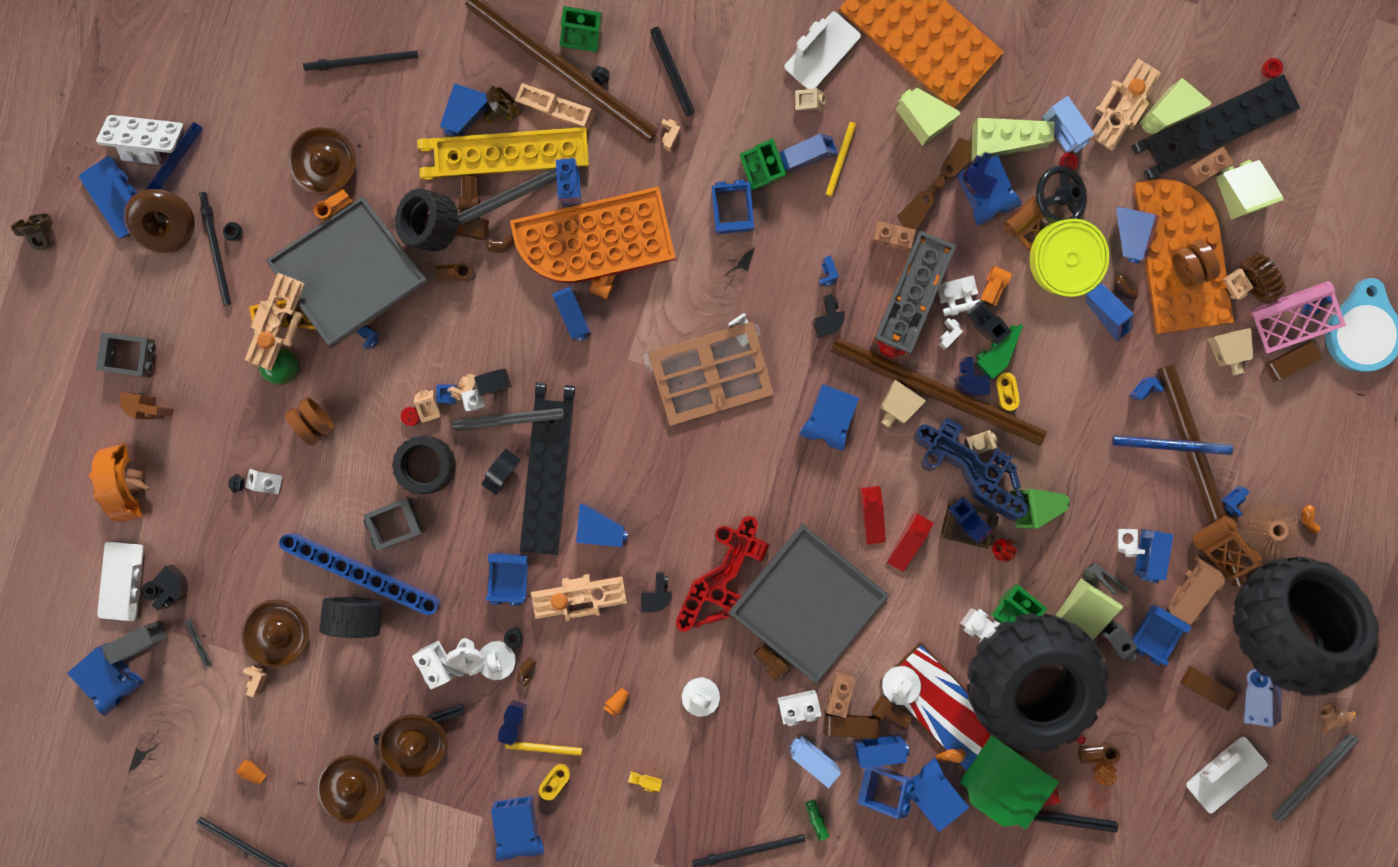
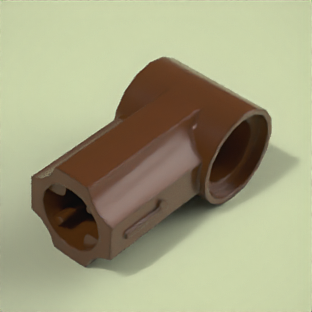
M461 177L459 213L480 204L478 177Z
M466 262L435 266L434 270L437 283L471 281L476 274L474 267ZM468 267V274L466 276H462V269Z
M762 644L752 655L777 683L791 670L765 644Z
M883 695L880 696L871 709V712L877 717L888 721L902 732L909 726L912 719Z
M1109 742L1099 745L1079 746L1078 749L1081 764L1100 762L1113 764L1118 762L1121 756L1118 748ZM1113 749V754L1106 757V751Z

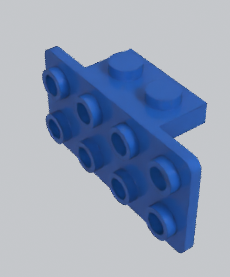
M107 156L79 175V179L116 236L124 238L129 235L124 222L125 205L138 192L129 184L127 175L118 167L115 160Z

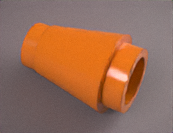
M620 688L605 702L606 705L603 708L614 717L617 714L620 715L630 694L623 688Z
M244 759L235 772L239 774L238 777L258 785L266 777L251 760L247 761L246 759Z

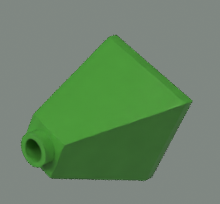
M1022 489L1020 492L1024 496L1023 502L1026 503L1028 511L1024 517L1015 521L1016 528H1039L1069 510L1070 500L1066 494ZM1010 490L1011 495L1017 497L1016 490Z

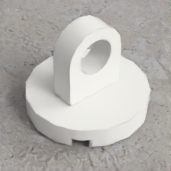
M464 638L459 642L457 648L446 656V669L456 676H464V674H469V676L475 675L484 668V656L480 651L474 649L473 641Z
M493 641L481 649L480 652L484 656V668L480 672L485 677L492 680H501L509 676L514 670L516 654L504 642Z
M897 666L889 669L882 679L884 695L896 705L912 703L920 693L921 683L918 675L906 666Z
M704 677L690 680L682 692V703L685 709L692 715L699 717L713 713L720 701V694L716 684Z

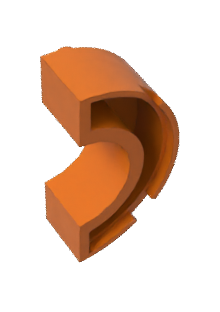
M126 443L98 450L92 462V472L89 474L90 481L93 483L95 501L99 502L109 519L115 522H124L143 517L139 499L130 493L125 482V466L130 462Z

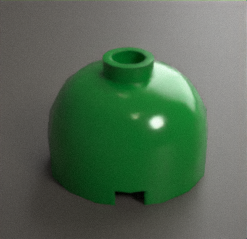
M281 347L272 370L270 371L258 366V370L267 382L275 385H286L292 382L299 372V360L289 349Z

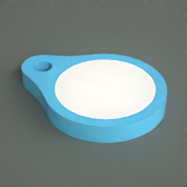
M1375 278L1361 280L1354 286L1349 297L1340 306L1346 326L1325 333V341L1330 355L1339 365L1351 371L1368 372L1387 366L1398 355V315L1391 306L1385 287L1380 280ZM1368 287L1372 291V297L1367 295L1366 290ZM1332 314L1327 324L1330 326L1338 324V317Z

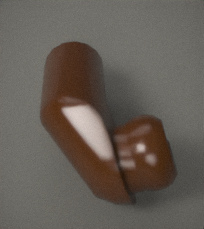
M507 235L502 241L488 239L485 246L492 253H503L514 243V240Z
M1118 275L1115 278L1114 286L1120 296L1132 299L1138 297L1139 290L1129 288L1125 276Z
M530 657L518 671L517 682L521 683L522 686H526L529 683L530 678L526 675L536 664Z

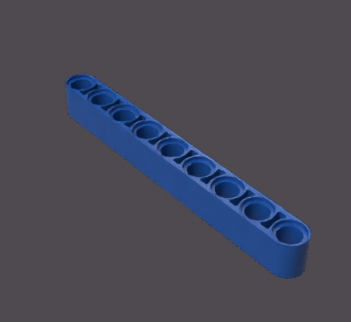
M286 534L279 540V546L282 550L418 612L432 615L440 609L441 602L436 596L299 534ZM289 537L294 540L292 547L287 543ZM306 545L311 547L310 555L305 552ZM324 553H326L329 556L328 563H325L322 560V555ZM341 561L346 563L347 568L345 571L340 569L339 564ZM358 569L363 570V579L357 576ZM375 577L381 579L382 584L380 587L375 585ZM393 585L399 587L398 594L392 592L391 588ZM410 593L416 594V602L410 601ZM427 601L434 603L435 607L433 610L427 608Z

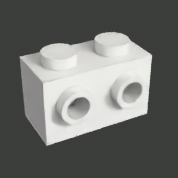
M971 608L960 624L965 627L964 631L972 637L977 635L981 638V641L984 637L989 638L995 633L996 630L994 628L1000 623L996 620L992 623L987 619L989 615L981 609L976 611Z
M439 641L420 649L412 656L430 689L450 681L455 676L446 669L445 660L447 654Z
M815 690L777 698L783 724L793 726L799 724L801 720L810 722L817 720V717L821 716Z

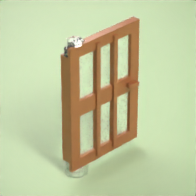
M750 321L642 354L647 372H654L670 426L774 395L757 337L761 335L758 324Z

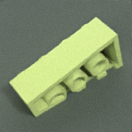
M977 118L972 124L971 162L985 158L989 159L996 155H1009L1015 152L1048 147L1054 141L1055 122Z

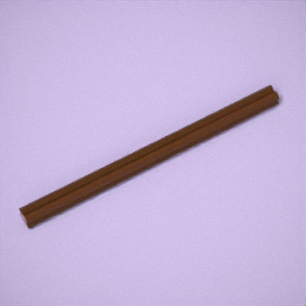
M466 0L465 5L469 10L648 143L652 141L658 132L655 126L486 0Z
M839 337L835 338L830 352L889 379L896 380L907 387L1036 445L1041 446L1047 435V431Z
M1171 364L1157 370L1210 524L1224 516L1227 517L1178 372L1175 364ZM1235 539L1229 541V548L1239 550ZM1220 550L1221 556L1224 559V551ZM1228 552V560L1238 562V554ZM1227 564V570L1232 575L1237 573L1236 566ZM1247 573L1231 581L1232 586L1240 587L1244 585L1248 579Z

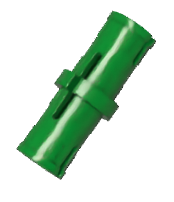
M816 799L805 802L804 804L811 819L809 822L813 825L818 841L829 838L830 836L823 821L825 819L821 815Z

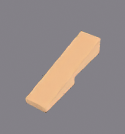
M523 83L515 99V102L579 128L586 127L587 131H589L596 114L591 108L559 98L555 94Z

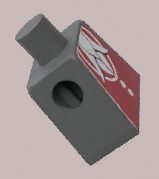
M1111 620L1098 636L1113 654L1122 660L1125 659L1127 663H1131L1137 657L1134 653L1137 646L1124 627Z

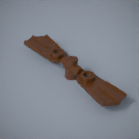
M962 138L957 140L941 166L942 174L932 182L927 191L920 192L897 215L903 227L918 229L934 203L936 192L945 185L947 178L956 176L971 160L972 141ZM946 167H950L952 172H947ZM922 197H926L928 202L924 203Z

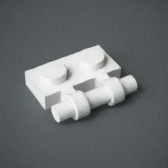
M974 276L942 283L937 290L939 303H948L949 308L942 309L944 316H956L960 312L970 310L980 301H973L971 296L978 294ZM964 298V304H955L954 300Z

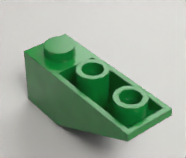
M1013 324L1009 327L1012 332L998 345L991 343L992 347L988 351L984 349L976 356L977 360L974 364L988 380L996 377L1008 366L1022 331V324L1017 326Z

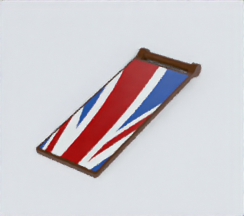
M920 642L894 666H906L912 669L918 675L921 683L918 697L912 703L902 706L945 751L949 749H962L965 751L966 757L964 761L957 764L967 772L991 734L975 716L974 710L969 703L967 690ZM1013 747V750L1020 755L1024 752Z

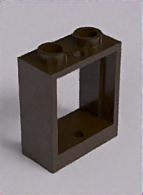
M948 500L940 537L988 549L989 545L991 546L993 543L994 535L992 532L993 528L997 526L999 517L996 516V511ZM959 507L987 514L981 542L952 535Z

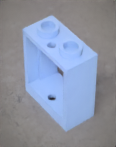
M1069 96L1056 103L1042 116L1044 121L1055 122L1054 135L1066 153L1071 151L1076 153L1091 142L1089 138L1094 133Z
M803 735L799 738L796 737L791 742L789 750L792 759L829 788L841 774L837 763Z

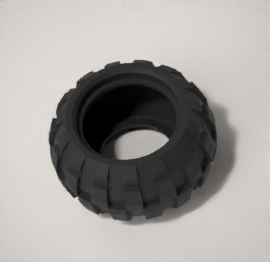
M1292 557L1271 561L1248 577L1235 598L1233 625L1234 631L1239 637V646L1244 655H1247L1253 663V667L1261 675L1267 676L1273 684L1288 692L1295 691L1303 696L1338 693L1358 683L1369 671L1371 664L1377 657L1380 642L1378 631L1380 630L1371 602L1353 579L1329 563L1318 562L1316 559L1307 557ZM1290 610L1300 616L1307 624L1314 637L1315 645L1298 629Z
M1032 613L1016 617L1014 622L1004 621L994 628L996 632L989 638L984 637L976 647L978 653L970 660L967 671L968 679L970 680V684H967L968 699L979 722L999 741L1005 744L1008 742L1010 746L1030 752V750L1034 751L1036 748L1042 752L1055 750L1060 744L1065 742L1070 744L1080 738L1079 734L1086 728L1090 729L1098 719L1096 713L1099 709L1103 708L1108 695L1105 688L1106 681H1109L1107 668L1096 643L1076 624L1067 622L1064 618L1048 614L1039 617ZM1055 665L1063 667L1058 683L1049 694L1036 702L1017 705L1019 686L1030 673L1043 666Z

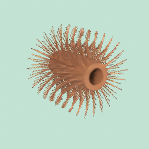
M1263 501V508L1261 507L1260 509L1261 504H1258L1256 509H1259V511L1248 512L1249 518L1245 514V520L1248 519L1249 522L1245 521L1244 526H1242V521L1239 526L1249 528L1240 530L1249 531L1238 533H1243V537L1247 533L1246 536L1249 539H1244L1246 544L1248 541L1250 542L1249 547H1252L1251 550H1254L1256 547V551L1260 552L1262 559L1265 552V556L1271 559L1273 556L1274 560V553L1277 552L1278 560V555L1281 551H1283L1284 555V550L1289 545L1294 548L1290 544V541L1294 539V535H1300L1289 533V530L1301 528H1293V524L1290 522H1292L1291 518L1294 515L1289 517L1290 513L1282 510L1279 501L1277 504L1278 509L1275 501L1273 508H1271V503L1269 505V503L1266 504L1265 502L1264 506Z

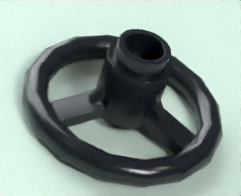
M1054 166L1046 170L1040 177L1036 188V202L1041 214L1050 223L1064 220L1052 215L1047 209V206L1055 203L1060 206L1067 205L1073 216L1067 219H1080L1084 214L1087 204V190L1082 178L1076 171L1067 166ZM1057 173L1060 174V187L1055 190L1053 196L1044 199L1046 182L1051 176ZM1069 177H1070L1075 183L1069 184Z

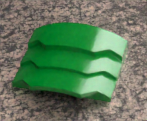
M991 735L960 783L968 789L970 803L1003 827L1019 825L1027 830L1059 781L1015 752L1007 744Z

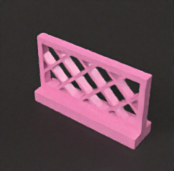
M1327 281L1280 298L1272 303L1250 309L1266 353L1346 326L1334 292V286L1331 282ZM1330 296L1332 300L1329 309L1319 306L1322 298ZM1310 304L1314 306L1309 316L1299 313L1302 305ZM1317 308L1327 311L1322 321L1312 318ZM1285 311L1294 313L1289 323L1279 320L1281 314ZM1330 313L1338 317V324L1332 326L1325 324ZM1297 315L1307 318L1302 328L1292 325ZM1270 318L1274 322L1270 329L1267 330L1262 328L1260 320ZM1310 320L1320 324L1317 330L1312 333L1305 330ZM1277 322L1287 325L1282 336L1272 332ZM1290 327L1300 331L1297 338L1292 340L1285 337ZM1271 334L1280 338L1277 345L1268 346L1267 340Z

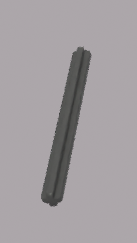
M556 168L459 213L458 223L464 225L557 180Z
M559 408L453 420L452 424L454 430L557 420L564 418V410Z
M1348 734L1279 806L1272 816L1278 822H1283L1359 740L1354 735Z

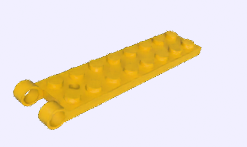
M586 127L423 138L417 140L418 151L427 152L434 150L435 167L419 168V177L422 180L551 170L556 168V159L575 158L579 167H589ZM453 154L458 155V159L455 161L451 159Z

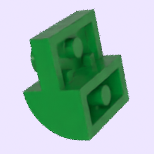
M563 6L559 46L598 53L599 38L602 31V12Z
M773 138L739 154L753 191L768 184L777 183L787 176Z
M1016 584L1002 595L998 600L999 604L990 616L1000 624L1004 621L1011 623L1015 621L1016 617L1032 613L1038 617L1043 616L1048 608Z

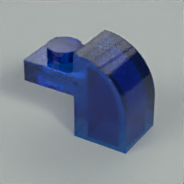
M987 152L977 155L972 163L974 168L969 166L963 173V182L966 189L984 200L990 197L997 182V179L984 173L992 156Z
M973 357L962 358V362H959V372L962 373V376L955 377L957 387L963 393L971 396L990 395L989 375L974 376Z
M964 497L949 508L950 514L957 524L977 544L993 532L978 515L977 510Z

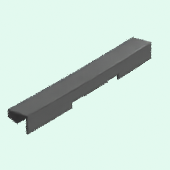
M192 619L185 620L184 622L205 667L212 664Z

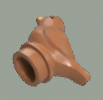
M128 469L127 474L125 473V482L130 493L142 489L150 491V487L146 486L142 481L144 479L143 471Z
M1326 704L1320 710L1322 719L1326 721L1322 729L1324 734H1327L1332 729L1356 722L1355 711L1347 712L1342 708L1338 709L1332 704Z

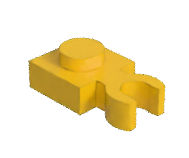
M630 772L628 782L639 784L648 792H660L662 779Z

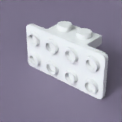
M832 12L826 19L822 18L819 23L817 21L813 23L809 29L810 33L806 37L803 35L796 43V53L784 66L785 70L806 89L816 88L860 39V33L836 12Z
M109 115L96 141L99 145L116 147L122 161L159 165L162 160L159 152H173L184 127L182 123Z
M120 542L105 543L97 613L99 618L135 621L137 619L144 556L143 545Z
M1240 737L1186 783V787L1207 812L1213 813L1266 769L1268 764L1247 738Z

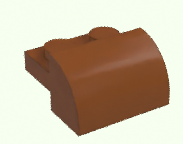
M121 392L120 405L123 411L134 419H164V416H172L173 409L155 405L156 397L139 393Z

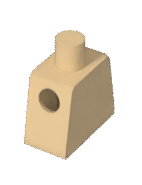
M1251 328L1208 338L1219 366L1230 365L1233 375L1245 373L1243 361L1253 359Z
M892 381L880 406V409L886 413L881 423L889 429L896 420L901 424L905 423L926 400L898 381Z

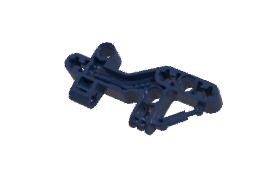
M947 417L938 430L927 424L921 425L914 434V440L918 445L927 450L921 461V465L926 471H934L942 460H945L961 470L974 499L1012 521H1018L1026 515L1028 508L1026 503L1023 502L1024 496L1021 495L1019 489L1021 485L1016 471L1017 467L1010 462L1013 455L1007 456L1005 451L1000 452V448L997 447L989 461L982 463L976 452L956 441L963 426ZM923 432L926 433L925 438L922 437ZM928 457L934 458L935 461H936V464H934V465L930 464V463L927 461V458H928ZM988 471L994 472L995 478H990ZM1004 472L1009 474L1013 490L1016 489L1017 497L998 487V482ZM981 487L984 488V494L980 492ZM995 498H1002L1003 505L998 504Z

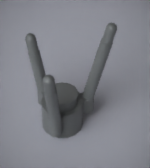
M1094 562L1083 571L1085 574L1083 579L1093 586L1091 581L1096 583L1100 580L1113 595H1116V592L1105 581L1104 575L1123 590H1128L1126 586L1105 571L1100 564L1097 565Z

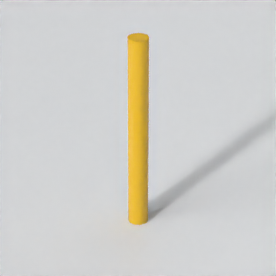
M849 122L825 194L829 197H833L856 128V124L853 122Z
M513 741L505 742V749L582 756V748Z

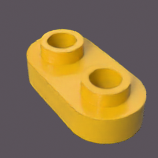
M1002 373L997 376L995 381L999 405L1002 409L1011 411L1016 409L1020 403L1016 378L1011 373ZM1003 379L1008 381L1007 386L1002 384ZM1006 398L1011 399L1010 405L1006 404Z
M555 765L539 786L541 798L552 800L557 796L570 777V770L566 765ZM561 770L564 772V775L559 776L557 772ZM546 786H551L552 791H547Z

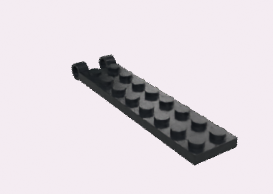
M1283 74L1151 137L1143 139L1131 145V149L1134 155L1149 149L1156 166L1145 170L1143 174L1146 180H1150L1300 109V106ZM1170 144L1174 145V151L1169 150Z
M536 382L534 411L561 408L564 410V418L557 419L553 424L549 420L532 422L520 552L558 555L575 386H564L563 402L545 400L547 383Z

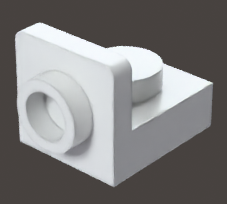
M948 318L944 322L951 332L947 330L940 337L942 341L938 345L943 350L963 332L960 329L961 325L954 319L950 320Z
M478 389L461 393L466 412L478 411L485 407Z

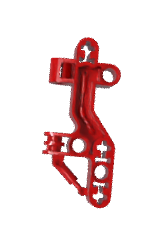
M746 515L742 517L737 529L727 525H720L716 528L715 537L717 541L729 547L720 565L695 578L691 583L676 617V627L680 631L686 632L692 626L699 628L703 624H711L730 617L728 612L742 595L728 589L726 583L736 577L745 555L763 562L770 546L769 543L754 537L758 528V522L753 516ZM751 519L754 526L753 528H748L747 533L750 534L748 537L746 534L741 533L740 530L745 531L746 525L744 522H748ZM721 529L729 531V536L726 539L719 538L718 532ZM700 582H703V587L705 589H700L698 595L701 597L700 599L696 595L691 594V592L696 594L697 587L695 585H699ZM715 590L723 592V596L720 599L713 598L712 593ZM727 593L732 595L731 598L727 599L729 601L728 605L723 603L726 600ZM689 600L697 601V607L694 609L688 608L687 602ZM704 601H710L723 607L722 612L708 616L700 622L696 620ZM687 612L689 613V624L682 626L680 619L684 620Z

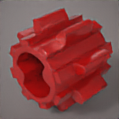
M1001 538L993 543L992 552L995 555V559L998 561L1002 560L1005 563L1015 559L1017 549L1014 546L1015 542L1010 539Z

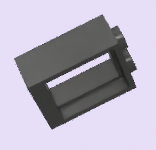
M101 332L96 370L150 378V374L153 371L152 358L156 351L155 340ZM117 339L141 343L138 371L113 368Z
M411 497L363 515L365 518L363 519L364 526L370 531L372 536L370 537L371 544L377 551L424 533ZM402 506L411 533L382 543L373 517Z
M160 621L150 623L103 646V655L111 665L134 656L167 639L168 636Z

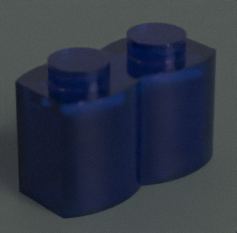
M514 700L509 704L504 713V723L498 732V742L510 746L515 743L521 731V722L526 715V704Z

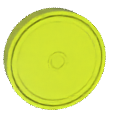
M1064 219L1047 225L1036 236L1030 251V268L1035 280L1044 290L1058 296H1080L1093 290L1103 279L1109 264V248L1105 237L1097 227L1081 219Z

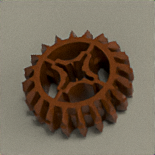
M1256 253L1246 257L1239 265L1254 287L1250 290L1251 294L1257 300L1259 299L1260 302L1272 303L1280 299L1286 292L1285 279L1282 278V273L1279 272L1274 262L1270 261L1269 257Z

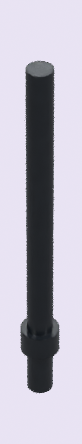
M418 50L335 60L318 59V62L303 63L304 71L318 69L326 71L328 68L414 59L419 58Z
M207 192L199 193L202 208H200L201 215L205 219L223 305L227 306L231 305V299L212 218L214 213L209 205Z
M199 817L196 824L270 867L288 866V864L282 861L278 862L203 817Z
M804 834L721 854H708L707 857L692 860L693 867L714 866L718 862L806 842Z

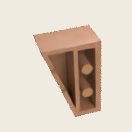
M1198 554L1194 559L1197 563L1193 570H1188L1185 574L1188 576L1183 586H1178L1167 605L1170 614L1189 625L1199 619L1203 608L1211 603L1213 595L1223 587L1225 581L1217 566Z

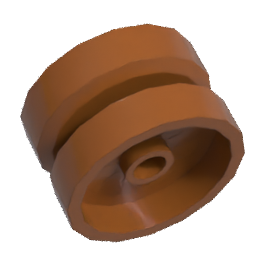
M1199 239L1189 244L1187 248L1183 247L1172 252L1171 263L1174 272L1187 289L1193 290L1203 285L1204 282H1209L1219 277L1220 266L1218 259L1205 241Z
M308 396L299 402V409L292 407L285 413V418L291 428L310 446H314L321 440V434L328 435L335 429L333 422L326 412Z

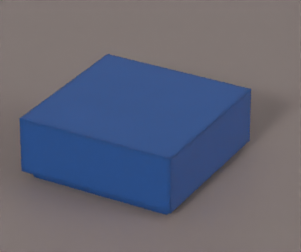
M437 384L436 404H456L457 399L451 396L452 393L447 390L449 387L457 388V385Z

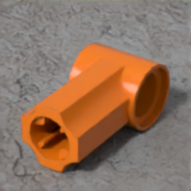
M341 189L327 200L318 202L314 206V214L324 222L352 204L353 201L345 190ZM324 209H328V213L321 216V212Z
M994 265L987 277L988 282L980 300L984 301L987 305L995 307L1003 289L1008 285L1012 273Z
M616 274L594 279L589 293L608 300L610 296L609 291H612V283Z

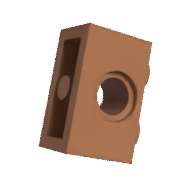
M1221 147L1182 172L1193 188L1234 162L1225 148Z
M878 221L875 224L871 243L908 252L912 248L916 230Z
M834 672L825 706L828 714L846 718L855 684L853 676Z

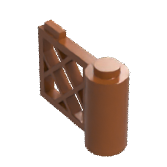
M1032 196L1004 222L1005 231L1010 236L1015 235L1029 252L1033 243H1029L1023 236L1031 231L1035 232L1036 238L1041 231L1039 229L1040 221L1044 218L1039 210L1035 196Z
M1224 516L1192 536L1194 545L1209 556L1229 582L1262 564L1260 561L1262 557L1255 549L1251 550L1237 533L1236 523L1232 518ZM1235 539L1239 544V550L1229 548V541ZM1215 549L1224 551V559L1217 557L1213 551ZM1228 552L1238 554V562L1228 560ZM1242 556L1249 557L1254 563L1251 565L1242 563ZM1227 564L1236 566L1237 573L1232 575L1227 570Z

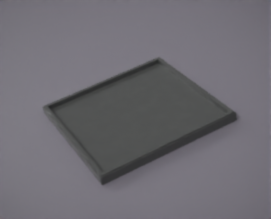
M363 196L266 260L276 275L281 273L305 283L298 305L330 349L428 283L425 276Z
M801 523L728 613L817 684L889 595Z

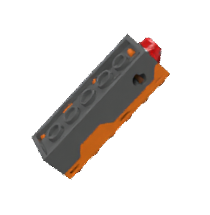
M921 230L915 235L912 248L906 256L871 340L878 344L883 355L895 358L912 352L956 245Z

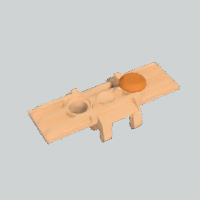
M1138 58L1123 83L1112 81L1111 88L1104 100L1095 109V112L1101 118L1093 130L1094 135L1091 139L1113 151L1126 128L1134 129L1139 118L1147 108L1149 103L1146 97L1161 72ZM1118 91L1122 94L1121 101L1115 110H1111L1108 106ZM1110 119H1114L1116 122L1120 124L1118 126H1114L1113 124H1111Z
M278 273L268 300L260 302L251 325L255 329V334L246 355V361L271 371L281 345H293L292 340L301 317L303 318L305 315L295 310L305 283ZM280 298L286 300L287 305L284 309L277 307V300ZM288 314H291L293 318L285 338L280 337L281 331L279 328L282 320Z
M586 574L582 578L577 579L563 578V587L531 592L535 619L565 614L566 621H570L572 618L595 614L600 616V608L627 603L623 577L590 582V574ZM595 589L603 591L602 599L598 600L594 597L593 591ZM593 602L594 607L569 611L568 605Z

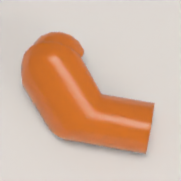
M1306 505L1301 512V523L1313 534H1316L1320 531L1321 527L1314 522L1315 508L1312 505Z
M949 749L937 754L936 760L938 763L946 761L960 763L964 761L966 753L962 749Z

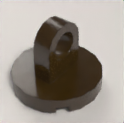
M492 86L486 92V99L490 107L483 115V119L488 124L492 123L498 116L507 121H514L518 117L519 107H515L514 98L501 87L495 88V86Z
M49 214L31 215L27 221L24 222L23 219H20L11 226L15 236H26L31 247L36 250H45L51 243L46 230L53 224ZM36 237H39L43 241V244L39 243L36 240Z

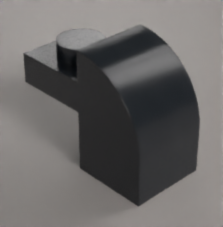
M832 294L823 297L827 315L813 319L817 339L834 334L841 328L844 322L845 312H836V309H839L836 298H833Z
M978 301L966 312L975 324L974 327L977 331L994 344L998 345L1012 332L1001 317L995 316L984 301Z
M499 369L474 377L480 396H486L495 392L501 393L512 387L507 369Z
M505 449L488 469L481 485L497 496L507 479L515 472L521 459Z
M173 564L165 566L152 580L164 590L152 604L156 610L167 609L174 601L183 599L186 596L188 590L187 579Z
M664 571L656 572V591L641 592V612H658L669 604L672 590L665 591V588H668V576H664Z

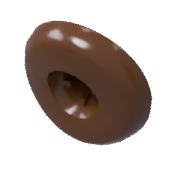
M325 127L312 128L303 132L292 144L289 153L290 171L294 180L304 190L314 194H329L345 186L353 176L356 167L355 151L351 142L340 132Z
M159 189L144 190L133 195L125 205V226L135 242L147 250L156 253L175 252L183 248L193 236L195 230L194 214L189 205L176 194Z
M267 600L258 604L249 612L242 626L241 638L246 653L255 662L268 667H282L293 663L303 654L309 640V628L304 615L295 606L283 600Z
M409 714L397 717L383 729L378 746L381 759L392 772L403 777L413 778L424 776L440 765L447 753L448 740L443 728L436 721L426 716Z
M347 755L332 760L324 767L318 779L317 793L322 808L331 818L342 823H357L369 818L377 811L384 798L385 782L380 770L371 761L359 756Z

